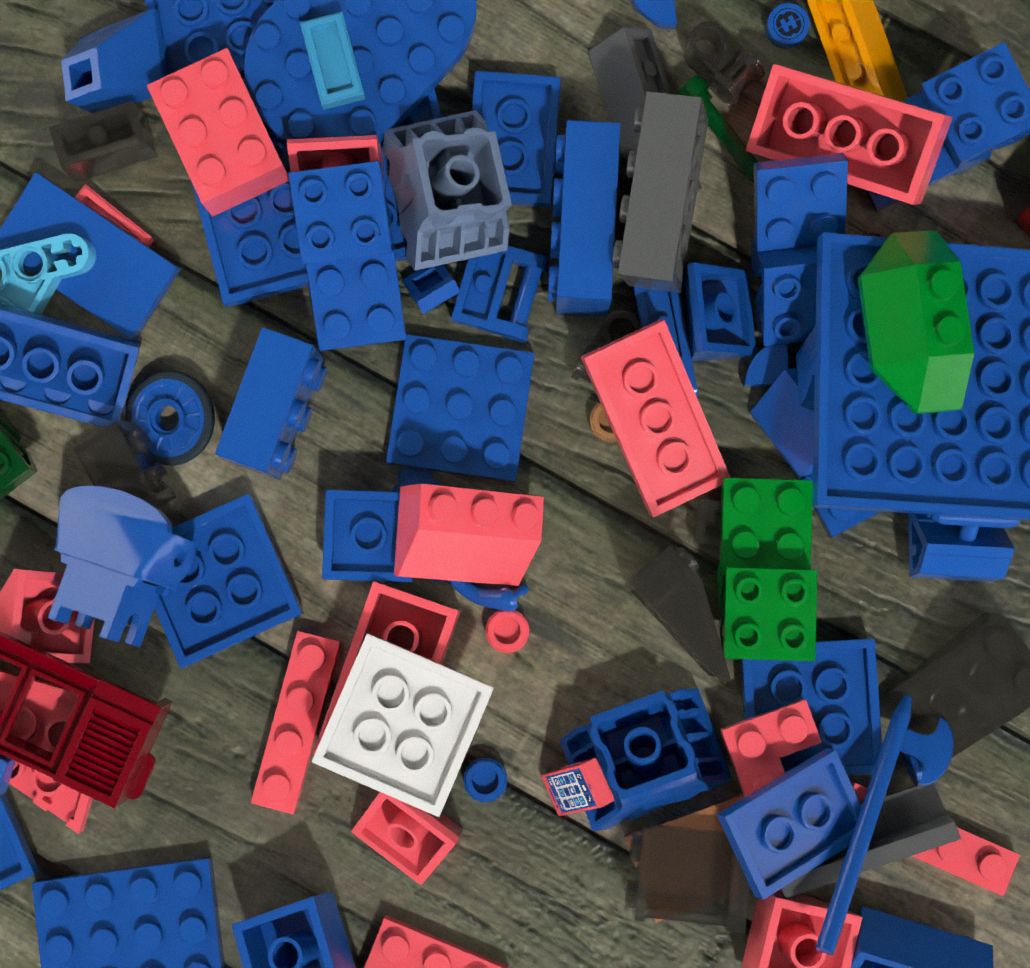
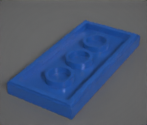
M35 172L0 229V250L62 234H76L88 238L96 249L94 266L86 273L62 279L56 290L130 340L136 341L181 268L42 174ZM71 244V252L62 255L53 254L55 261L63 259L73 261L76 264V257L82 255V249ZM32 252L25 257L23 267L34 275H38L42 270L43 260L37 252Z

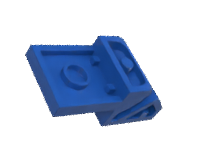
M1005 42L922 83L919 93L902 101L953 117L928 186L951 175L956 176L991 157V151L1012 145L1030 134V90ZM865 190L876 212L899 201Z
M844 153L754 163V236H751V271L754 277L760 276L762 279V284L759 286L754 301L758 331L764 346L805 342L816 325L817 238L823 232L845 234L848 159Z
M375 161L288 173L302 265L306 264L319 351L406 340L407 334L396 264V250L390 211H388L386 187L381 162Z
M908 513L909 577L985 582L1005 579L1015 548L1004 528L1016 527L1020 524L1021 520Z

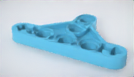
M62 234L0 250V268L2 270L0 303L42 314L62 279L86 273L94 266L96 249L93 243L88 238L80 235ZM71 244L82 249V255L76 257V264L73 261L63 259L55 261L53 254L62 255L71 252ZM37 252L43 260V267L38 275L30 277L25 273L23 262L28 254Z

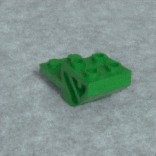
M722 478L720 566H718L717 605L721 608L718 630L722 658L815 661L818 570L811 569L813 480Z

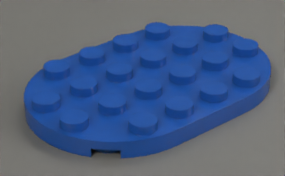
M276 0L259 19L249 38L244 59L246 87L266 127L286 144L287 139L377 135L379 142L384 140L385 130L398 127L460 61L471 42L475 30L476 0ZM342 11L366 99L323 110L300 22Z

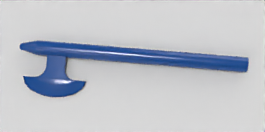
M904 695L893 711L815 946L818 951L828 955H834L899 752L911 755L920 761L922 774L919 785H930L936 782L944 774L952 758L954 747L953 732L949 723L941 716L936 730L932 734L922 735L907 729L911 718L912 698L910 695Z

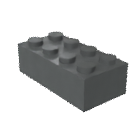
M647 91L645 105L637 106L634 132L640 133L637 151H630L627 164V177L633 178L630 196H623L620 208V222L626 223L623 241H616L613 252V267L619 268L618 275L628 286L681 293L708 126V116L702 97Z

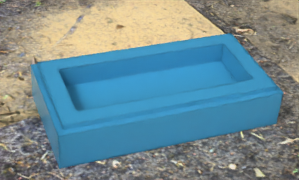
M343 12L300 22L323 110L366 99Z

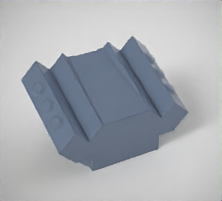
M476 110L385 130L383 154L390 161L389 182L392 185L398 206L399 231L407 240L406 260L415 271L507 251L510 228L506 211L512 206L496 131L488 132L486 120Z

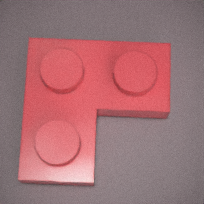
M805 699L720 729L744 798L785 774L780 760L781 757L822 743Z

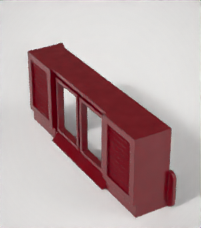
M0 631V659L22 668L0 716V754L53 778L54 781L114 809L128 799L134 800L139 798L156 764L155 757L150 753L173 701L163 698L153 702ZM36 675L79 695L54 753L10 734Z

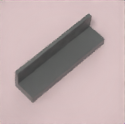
M623 27L590 49L589 56L610 123H621L619 151L627 173L629 153L631 150L637 151L640 133L634 132L637 106L645 105L647 91L672 93L652 30ZM628 178L630 186L632 187L633 178ZM700 180L698 182L697 191L702 189Z
M935 783L930 785L917 784L885 795L860 873L961 839L955 821L946 814ZM848 847L783 887L781 890L785 899L836 882Z

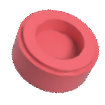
M499 610L489 618L486 624V638L489 644L499 652L512 653L518 651L528 640V622L516 610L510 612Z

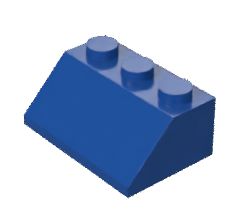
M861 906L857 913L863 918L851 968H994L993 945L974 940L969 936L957 935L930 927L922 922H914L887 914L879 909Z

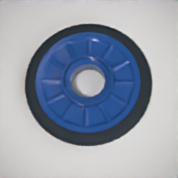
M173 370L160 371L143 379L131 393L126 407V428L134 447L145 458L166 466L181 465L196 458L208 445L215 425L213 403L207 390L192 376ZM168 406L174 407L179 414L178 425L171 431L167 430L161 423V414Z

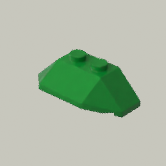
M936 230L892 233L858 277L870 369L894 394L907 403L906 406L914 415L959 411L963 407L974 357L961 261Z

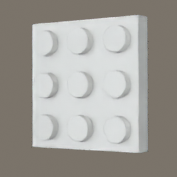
M367 633L312 759V763L440 817L494 687Z

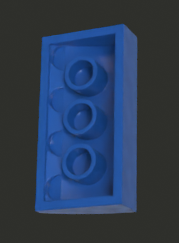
M0 303V400L117 431L142 343Z

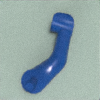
M431 579L437 583L446 581L463 597L477 605L506 612L516 610L518 607L517 598L527 594L529 591L526 584H520L515 590L511 591L504 587L500 589L486 588L473 582Z

